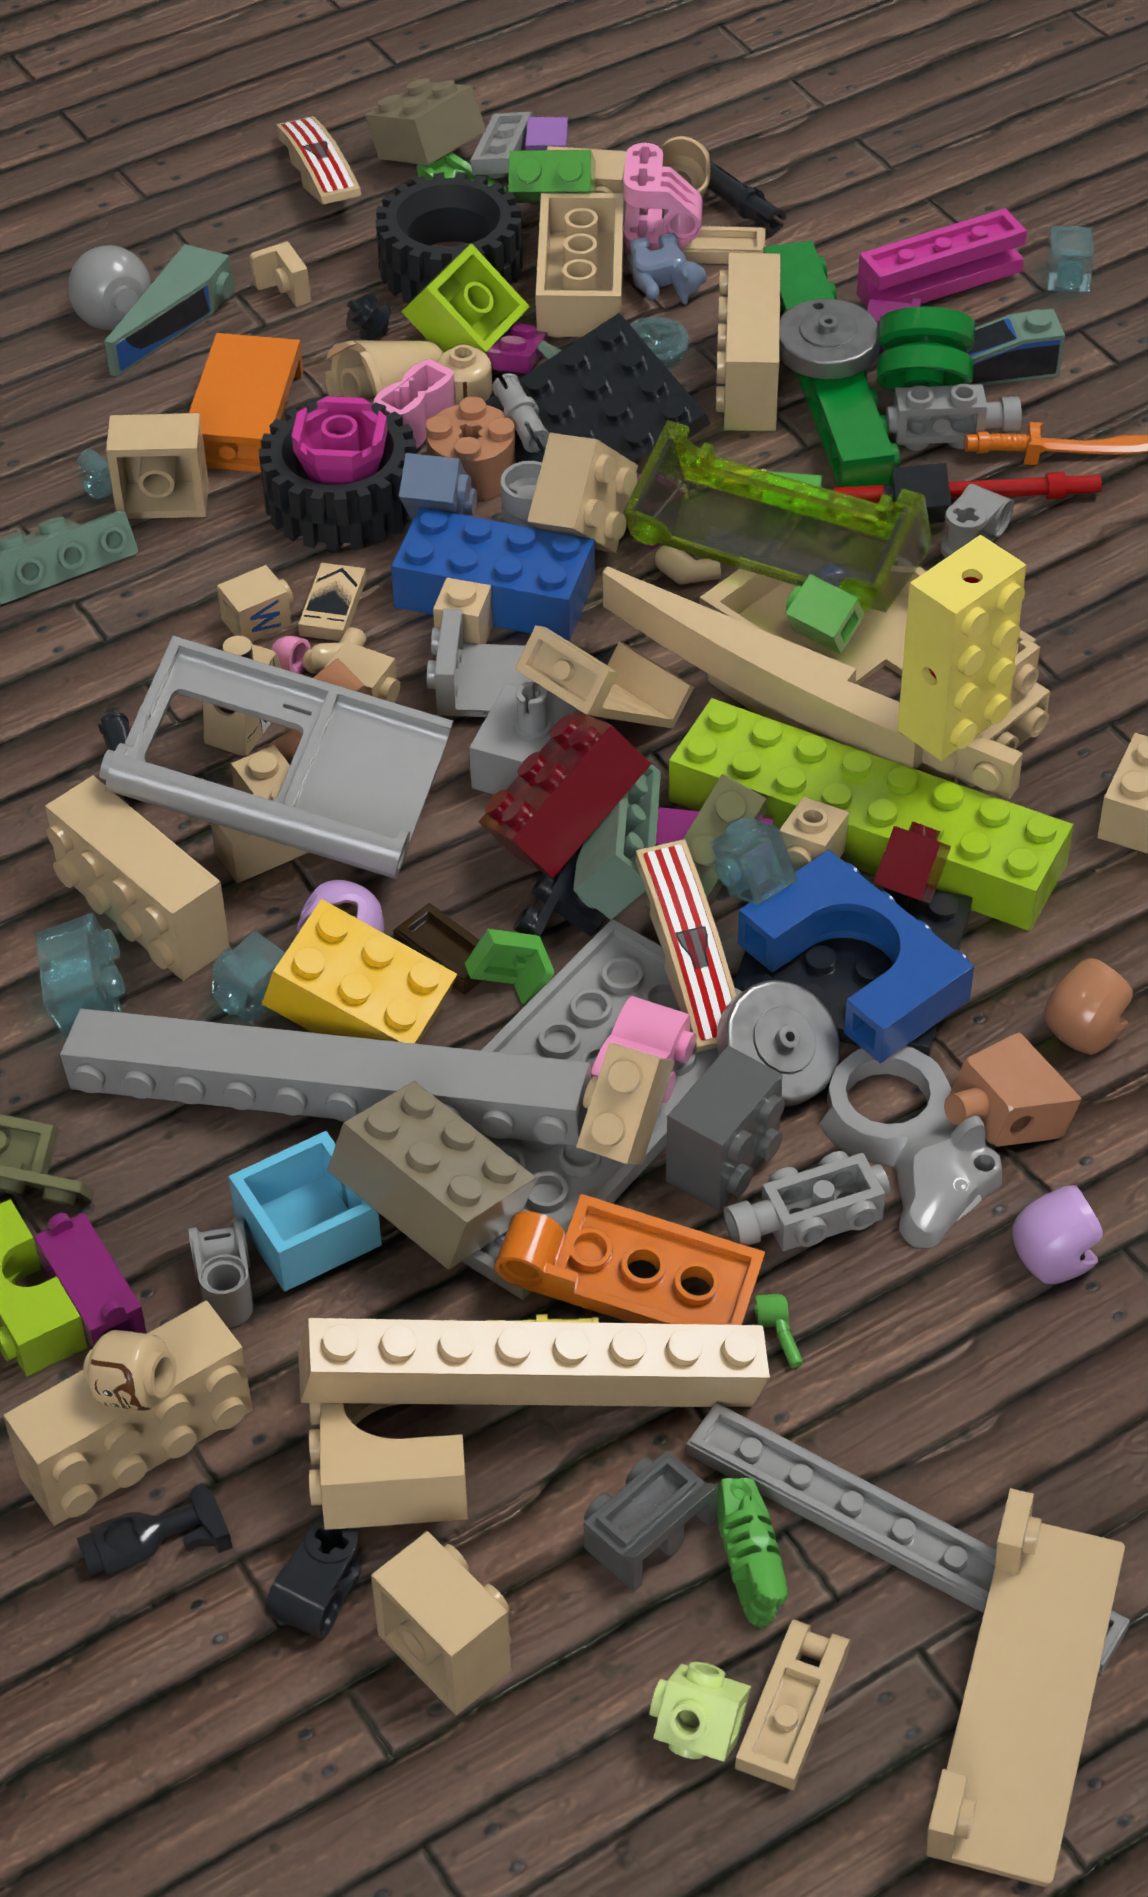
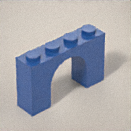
M827 850L739 909L737 944L772 973L814 944L833 938H854L866 941L881 949L891 959L893 966L846 1000L844 1033L880 1064L970 1000L974 965L970 963L968 958L961 951L951 948L936 936L925 922L916 920L901 908L890 894L880 891L861 876L855 866L847 862L845 863L830 850Z

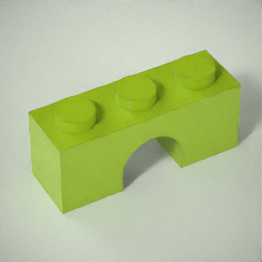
M9 1199L0 1204V1351L7 1362L16 1358L25 1376L28 1377L88 1347L81 1316L57 1276L36 1286L21 1287L15 1285L22 1278L41 1270L34 1238L13 1202Z

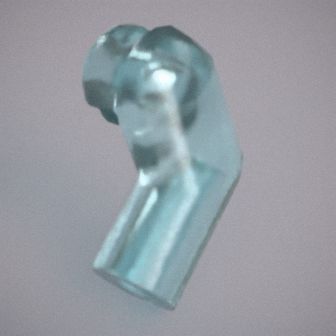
M91 448L85 449L78 457V465L91 476L89 481L83 478V488L91 498L104 499L113 492L108 461Z

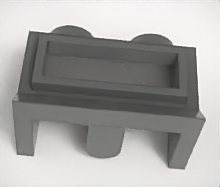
M668 1450L654 1462L648 1457L643 1458L629 1472L624 1488L613 1497L608 1493L601 1494L587 1508L584 1515V1548L635 1592L642 1586V1561L658 1547L668 1556L676 1553L684 1541V1524L694 1515L707 1526L716 1520L718 1485L705 1483Z

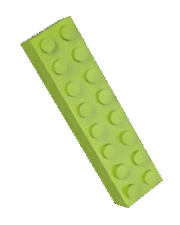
M713 698L710 699L669 759L668 801L700 811L720 776L724 774L767 799L768 810L763 818L773 819L772 838L778 840L780 828L803 797L848 811L846 849L840 859L845 863L852 864L859 870L875 876L894 826L909 831L913 821L941 831L938 841L951 846L936 890L973 897L972 911L1031 931L1068 864L1074 824Z

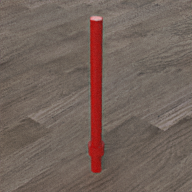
M1049 472L1045 474V477L949 482L951 500L958 499L970 484H975L1004 497L1046 495L1047 500L1065 499L1066 494L1100 493L1102 488L1101 475L1066 476L1065 472ZM882 485L833 487V505L883 503Z

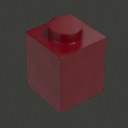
M912 821L909 831L894 826L873 883L931 904L951 846L938 841L941 831Z

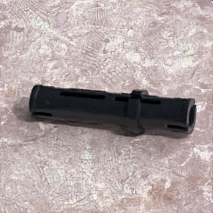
M710 160V180L707 187L709 190L735 207V212L741 218L753 220L765 228L766 232L773 234L783 227L784 223L774 218V216L776 215L781 220H786L784 210L766 200L761 190L756 187H748Z

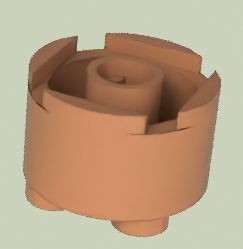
M472 396L462 399L459 405L442 410L426 422L427 455L460 459L466 474L471 476L472 488L477 489V501L489 500L501 495V475L505 469L516 464L515 426L509 417H506L501 410L486 405L482 398Z

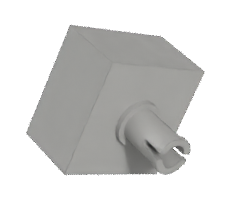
M534 681L525 682L519 686L505 683L469 747L471 788L494 795L501 790H506L518 777L517 772L521 763L532 753L539 752L550 740V732L554 725L561 718L571 715L574 711L583 712L559 697L548 695L547 689L540 685L537 686V691H535Z

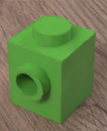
M809 574L802 586L798 585L793 589L786 603L785 614L793 631L840 655L865 617L859 598Z

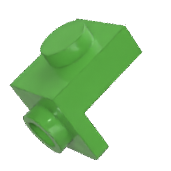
M495 929L486 930L464 963L470 979L514 984L523 1005H526L549 983L554 975V969L540 936Z

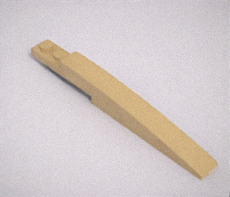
M608 566L602 572L603 606L676 655L767 707L839 743L917 769L921 763H924L940 772L955 776L1009 800L1018 789L1022 752L981 735H976L966 748L957 749L940 761L897 731L900 702L857 685L856 668Z

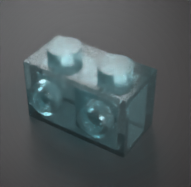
M89 913L35 933L44 1007L64 1038L68 1037L80 1008L121 1013L119 996L125 994V985L114 963V959L120 957V950L111 929L103 931L94 914Z

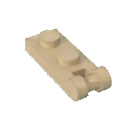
M794 1619L787 1630L736 1756L735 1763L736 1770L793 1791L837 1678L845 1665L851 1644V1639L837 1634H832L831 1638H827L810 1632L811 1625ZM804 1655L821 1661L819 1667L799 1660Z

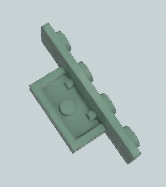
M117 511L81 525L70 520L65 521L64 517H56L38 525L40 531L23 536L22 532H16L1 537L0 605L137 554L138 548L126 513Z

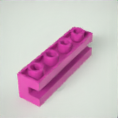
M1004 208L859 253L857 296L867 307L869 299L912 303L913 298L921 299L922 304L1020 273L1023 269L1024 258L1015 248L1025 245L1027 230Z

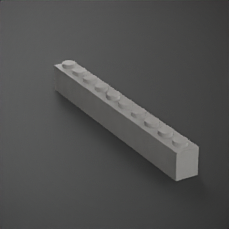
M80 1008L60 1053L71 1090H80L87 1093L98 1092L125 1095L139 1099L152 1098L178 1101L186 1104L232 1107L238 1110L250 1109L277 1112L291 1116L304 1115L331 1118L338 1121L349 1120L411 1082L416 1081L484 1136L497 1139L511 1138L537 1141L551 1145L577 1146L588 1111L587 1108L583 1107V1098L588 1083L591 1080L590 1063L584 1061Z

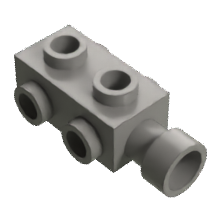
M983 384L914 386L895 388L894 406H887L886 418L889 433H894L897 445H904L913 451L924 450L930 443H948L953 448L964 449L965 434H975V432L993 428H1000L1001 433L1020 432L1022 410L1019 396L1000 397L999 402H986Z
M837 1151L825 1156L819 1162L818 1167L800 1173L793 1167H786L776 1171L771 1175L768 1183L762 1184V1201L750 1204L745 1200L724 1207V1220L731 1241L745 1246L759 1243L761 1236L773 1232L782 1252L799 1246L809 1247L818 1244L824 1238L851 1229L862 1230L871 1226L874 1222L882 1220L885 1196L890 1194V1185L883 1167L880 1164L870 1166L863 1153L848 1157L845 1152Z

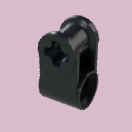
M323 1517L314 1521L308 1528L307 1533L288 1564L276 1576L267 1596L266 1614L317 1638H324L336 1622L344 1601L358 1581L362 1571L361 1557L357 1552L359 1545L357 1529L325 1530Z

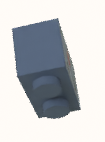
M412 453L405 454L399 498L412 522L419 507L466 516H473L475 514L477 489L472 488L471 476L466 474L460 459Z

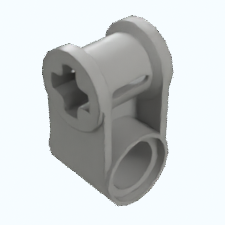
M975 484L968 485L962 495L946 510L945 521L948 525V531L941 542V554L947 558L979 535L984 536L991 542L997 537L999 538L1010 523L1014 511V501Z
M243 1219L235 1220L233 1227L199 1232L196 1227L188 1228L195 1276L199 1280L202 1302L207 1300L228 1328L243 1324L250 1318L254 1306L248 1268L251 1267Z

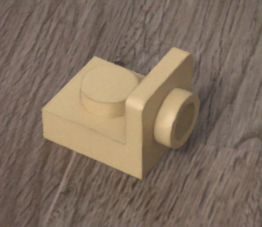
M288 241L251 253L250 261L253 282L257 290L277 285L281 293L286 292L296 307L311 302L308 269Z

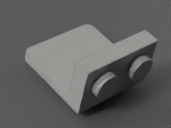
M443 608L441 628L433 627L431 652L432 656H437V659L428 660L427 688L435 689L437 715L487 717L505 683L519 686L525 682L533 681L514 669L525 646L464 643L462 609Z

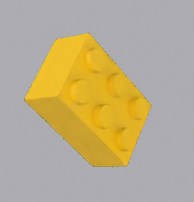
M321 899L273 970L262 1005L312 1033L420 1044L443 1008L457 974Z

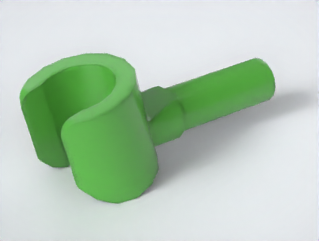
M781 1294L757 1295L755 1298L756 1305L754 1306L756 1325H763V1328L775 1327L776 1336L792 1369L800 1367L804 1362L791 1334L786 1297Z

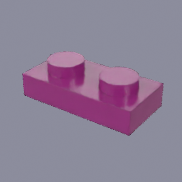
M513 324L487 352L492 369L529 373L543 354L538 349V345L542 340L547 342V332L535 331L536 328L529 324Z

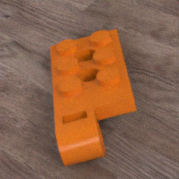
M580 1194L566 1235L562 1227L548 1216L531 1211H522L514 1214L494 1268L502 1279L512 1285L630 1323L743 1325L765 1252ZM637 1260H644L654 1265L658 1273L651 1278H638L629 1271L628 1265ZM689 1277H698L706 1281L711 1290L704 1295H692L683 1289L681 1282Z

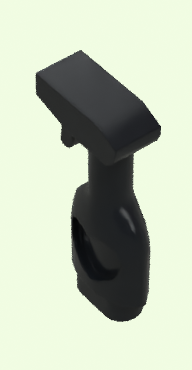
M199 1484L191 1490V1503L159 1516H152L141 1512H130L89 1527L90 1533L79 1536L76 1539L90 1577L104 1571L107 1575L146 1561L155 1554L165 1538L200 1525V1528L183 1538L186 1551L200 1546H214L219 1553L232 1549L230 1533L213 1492L203 1484Z

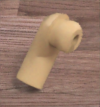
M673 544L661 546L655 554V563L658 569L677 584L684 585L721 579L718 557L695 560Z
M351 627L346 629L339 643H321L315 645L312 649H308L303 655L305 669L312 674L319 673L325 668L345 641L363 647L366 642L365 634L362 630Z

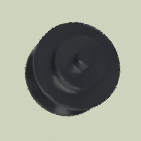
M368 293L355 301L350 300L347 307L349 309L346 326L351 331L360 329L361 339L370 341L389 331L387 326L391 313L390 307L386 304L377 305L375 295Z

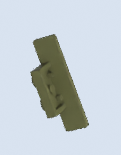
M0 1114V1192L23 1196L25 1188L44 1191L42 1199L65 1206H74L76 1198L92 1201L95 1190L80 1181L47 1175L59 1132L56 1126Z

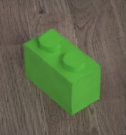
M592 150L509 151V192H512L516 197V203H541V193H595L596 161Z

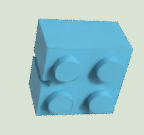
M327 1131L228 1176L234 1215L237 1220L243 1219L245 1232L284 1292L382 1245L379 1212L327 1171L336 1145Z

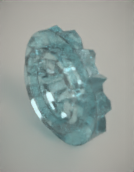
M647 317L630 324L665 366H669L671 360H682L684 351L689 350V334L680 323L663 317ZM650 338L652 342H655V344L648 343V339Z

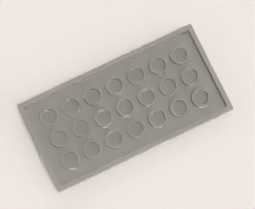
M614 919L610 920L481 1051L584 1061L590 1063L591 1071L600 1049L611 1035L624 1004L631 996L680 1011L664 968L665 954L662 946ZM734 987L736 996L742 993V991ZM694 1048L689 1061L686 1064L680 1062L674 1071L676 1073V1082L672 1095L667 1103L662 1102L642 1165L625 1164L573 1145H551L537 1141L511 1138L497 1139L485 1136L536 1177L523 1211L537 1212L550 1217L562 1227L566 1235L580 1194L613 1204L667 1146V1115L718 1058V1048L696 1053ZM506 1232L462 1261L522 1300L531 1292L508 1283L495 1271L494 1264Z

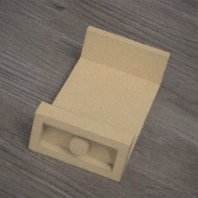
M537 625L514 668L586 715L672 729L694 689L693 685L624 643H618L608 665L548 628Z

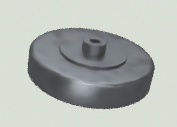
M838 299L809 300L791 307L780 317L779 358L785 365L800 374L819 379L845 378L865 370L878 356L880 345L879 324L868 311L856 304Z
M769 980L750 986L730 1001L723 1011L718 1024L717 1048L719 1055L727 1046H730L783 1074L781 1098L785 1100L784 1107L799 1105L823 1091L831 1082L834 1070L839 1064V1034L830 1012L814 994L795 983Z

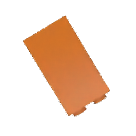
M216 333L189 413H200L207 468L261 473L259 449H261L263 434H270L269 425L276 419L281 420L293 379H300L302 377L303 363L300 340Z

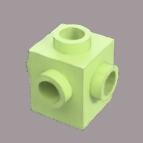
M692 1662L689 1666L681 1664L668 1681L660 1679L655 1689L650 1707V1715L658 1717L653 1739L668 1743V1747L672 1752L686 1758L701 1759L705 1755L724 1762L737 1744L751 1686L725 1678V1672L711 1664Z

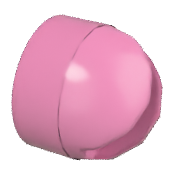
M285 636L273 643L271 650L278 655L281 669L302 674L306 670L303 665V655L308 649H311L306 639L296 636Z

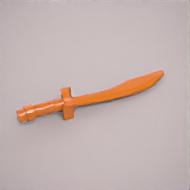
M1029 422L1027 435L989 434L988 431L975 432V434H965L964 436L965 452H975L976 454H986L989 451L1026 452L1024 464L1038 465L1040 453L1044 451L1107 455L1148 453V434L1121 435L1094 440L1041 438L1042 422Z

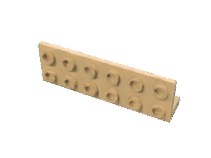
M1010 1488L997 1541L993 1578L947 1769H942L928 1827L927 1856L1048 1888L1052 1886L1125 1545L1120 1541L1044 1524L1042 1519L1032 1517L1034 1494Z

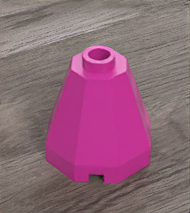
M326 396L317 401L316 410L308 413L307 407L297 412L292 432L293 451L312 482L339 485L366 479L377 473L383 456L387 436V416L381 411H378L377 416L372 412L371 403L364 398Z

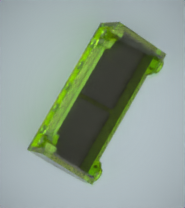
M667 420L623 511L630 534L641 543L647 545L659 543L796 586H802L809 574L859 598L864 611L872 608L886 613L926 557L932 543L923 494L902 489L895 503H892L891 496L883 494L879 503L876 504L716 457L713 444L704 442L702 448H698L687 439L690 431L688 426Z

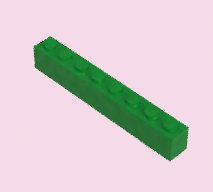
M812 240L763 246V253L780 254V317L788 309L802 302L815 299H837L834 282H828L825 258L823 256L818 257ZM867 368L855 375L839 379L813 378L795 371L837 487L889 484L892 468L900 467L899 449L896 443H890L888 421L885 415H879L877 392L874 387L869 388L867 384Z

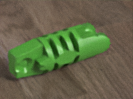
M721 1479L717 1493L718 1528L723 1539L724 1550L727 1554V1562L731 1569V1577L736 1585L739 1600L743 1606L742 1610L749 1623L753 1624L754 1627L758 1626L760 1629L763 1626L768 1627L769 1623H772L778 1612L776 1607H780L782 1603L784 1604L789 1595L783 1571L784 1564L780 1557L775 1532L771 1526V1518L754 1479Z

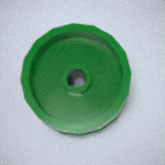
M908 307L889 311L882 315L879 320V346L885 351L878 355L876 382L882 388L895 392V388L914 386L971 385L973 359L966 352L972 349L974 344L975 321L965 313L942 307Z

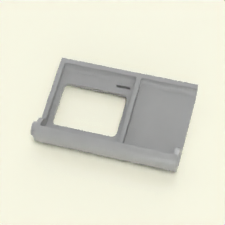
M172 636L125 744L120 743L115 751L107 750L100 767L99 777L106 780L105 787L107 791L396 879L445 752L453 721ZM177 695H184L300 731L302 738L278 796L273 800H269L146 762L145 758L172 698Z

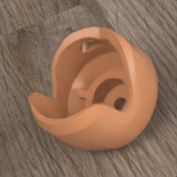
M1095 958L1085 959L1071 970L1051 993L1045 1007L1044 1021L1050 1031L1067 1046L1085 1054H1096L1113 1043L1127 1027L1128 1021L1120 1016L1132 999V988L1119 973L1102 961Z

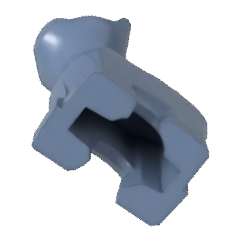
M676 234L660 235L658 239L661 246L660 249L651 251L648 250L650 245L647 237L632 240L630 242V253L627 255V265L629 272L633 275L634 285L646 293L647 299L655 300L659 295L660 288L673 284L681 302L687 305L688 298L697 293L699 287L706 282V272L699 264L687 261L685 254L678 247Z

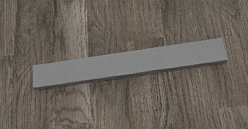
M717 1402L686 1443V1455L729 1478L754 1479L761 1495L984 1614L995 1569L996 1549ZM1111 1611L1098 1671L1099 1676L1103 1674L1129 1628L1130 1620L1114 1611Z

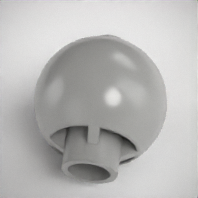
M104 245L88 250L77 259L70 271L67 289L70 303L83 321L101 330H114L152 283L146 266L134 253L122 247Z

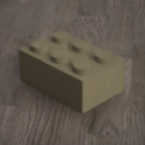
M416 1081L411 1082L345 1121L327 1171L448 1270L507 1232L513 1215L524 1210L536 1179L533 1174Z

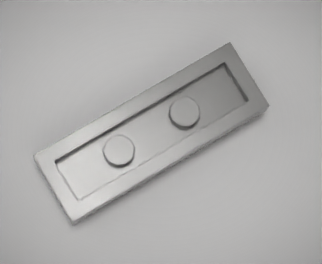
M532 112L497 113L492 115L486 131L483 133L470 160L473 175H488L492 179H498L509 174V151H523L526 144L528 117H532Z

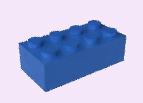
M419 507L391 565L394 607L434 615L433 608L446 578L491 585L494 627L532 634L537 625L546 627L567 641H570L595 582V539Z

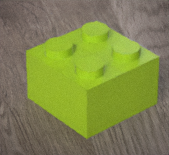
M471 243L401 312L428 341L434 342L443 352L458 345H469L486 353L530 306Z

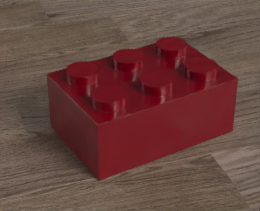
M578 711L564 716L554 725L550 732V740L539 752L532 753L521 763L517 772L518 777L506 790L497 792L489 800L485 807L486 813L479 820V823L518 860L552 878L555 877L651 765L611 724Z

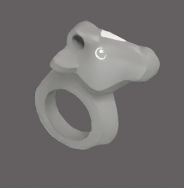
M904 1046L880 1064L864 1049L860 1048L836 1066L828 1088L826 1101L828 1112L819 1125L830 1141L844 1152L851 1155L863 1153L867 1161L895 1169L903 1204L899 1231L904 1240L913 1247H934L941 1242L944 1235L955 1222L971 1211L986 1195L997 1190L1002 1185L1000 1155L986 1146L985 1125L980 1116L975 1115L967 1118L958 1126L953 1125L948 1120L944 1110V1102L946 1097L950 1095L951 1086L940 1065L931 1057L913 1047ZM890 1074L903 1077L917 1085L926 1096L928 1105L917 1117L904 1123L884 1124L871 1121L856 1112L848 1101L847 1094L862 1079L872 1075Z

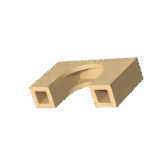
M309 1403L311 1426L320 1425V1429L309 1430L311 1465H320V1469L309 1470L311 1506L322 1505L325 1530L468 1520L463 1435L406 1439L382 1438L360 1430L356 1425L363 1418L377 1410L400 1404Z

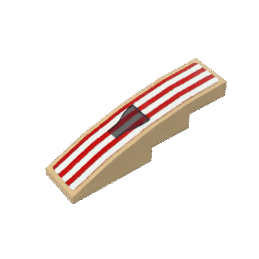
M314 116L276 124L279 141L288 147L291 164L301 173L303 188L322 205L361 196L360 187L342 152L325 127Z
M683 839L636 850L635 863L651 903L650 917L665 954L664 968L680 1011L690 1014V1032L696 1034L695 1051L698 1053L717 1048V1029L721 1015L730 1001L736 997V992L718 931L686 840Z

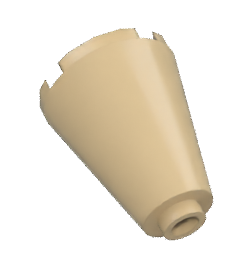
M347 340L337 343L329 350L326 358H332L331 370L325 371L328 396L364 398L373 406V401L377 394L387 386L402 381L404 374L411 367L428 359L437 362L444 352L431 341Z

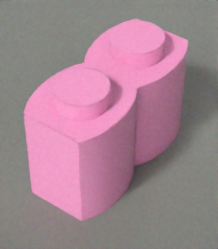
M431 359L422 361L411 367L404 374L402 381L391 384L381 390L375 397L373 404L377 402L385 405L386 416L394 411L403 417V425L409 423L412 428L413 439L416 438V449H418L426 440L427 420L442 410L455 406L454 372Z
M631 996L624 1004L611 1035L606 1039L597 1055L591 1070V1078H598L609 1042L629 1046L675 1061L662 1101L667 1103L676 1082V1073L674 1071L680 1062L686 1064L689 1061L694 1050L696 1034L690 1032V1014Z

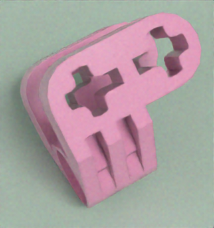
M638 143L628 148L624 169V201L626 202L624 252L629 255L630 242L634 239L645 237L648 238L650 245L648 250L660 249L659 236L669 233H675L678 238V247L680 249L684 248L700 233L703 207L702 196L671 167H663V152L658 146L650 143Z

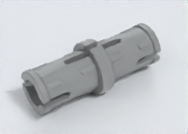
M503 374L502 376L508 388L505 389L499 378H497L493 383L492 390L503 406L505 416L514 422L524 449L532 453L538 452L540 449L534 437L537 436L544 448L549 437V432L538 417V406L531 397L526 396L515 374Z

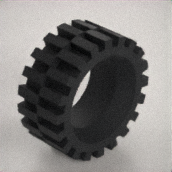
M444 172L433 173V180L426 181L423 176L412 178L413 186L411 187L401 183L395 187V196L387 193L382 199V206H378L376 211L380 278L383 284L388 283V291L394 296L402 292V301L409 304L471 243L511 287L512 281L518 282L521 276L520 269H523L521 209L519 204L516 205V197L512 192L505 194L504 186L500 183L495 182L488 186L487 177L477 175L474 180H468L467 173L456 172L455 178H445ZM447 241L469 243L467 245L456 247L430 246L436 243Z
M317 400L305 403L308 413L317 409ZM375 402L372 406V412L377 416L378 411L386 415V406ZM295 407L285 412L286 422L276 419L269 425L270 434H263L261 449H259L264 504L267 516L270 515L271 524L276 530L284 527V536L294 542L299 536H303L304 546L313 549L316 548L318 542H325L327 551H339L340 543H350L351 550L363 548V540L370 538L376 545L386 540V530L396 535L403 529V519L411 521L399 498L405 454H417L416 438L413 439V430L409 423L403 425V417L396 411L387 416V436L377 473L357 482L339 485L320 484L310 481L295 455L292 445V432L298 412Z

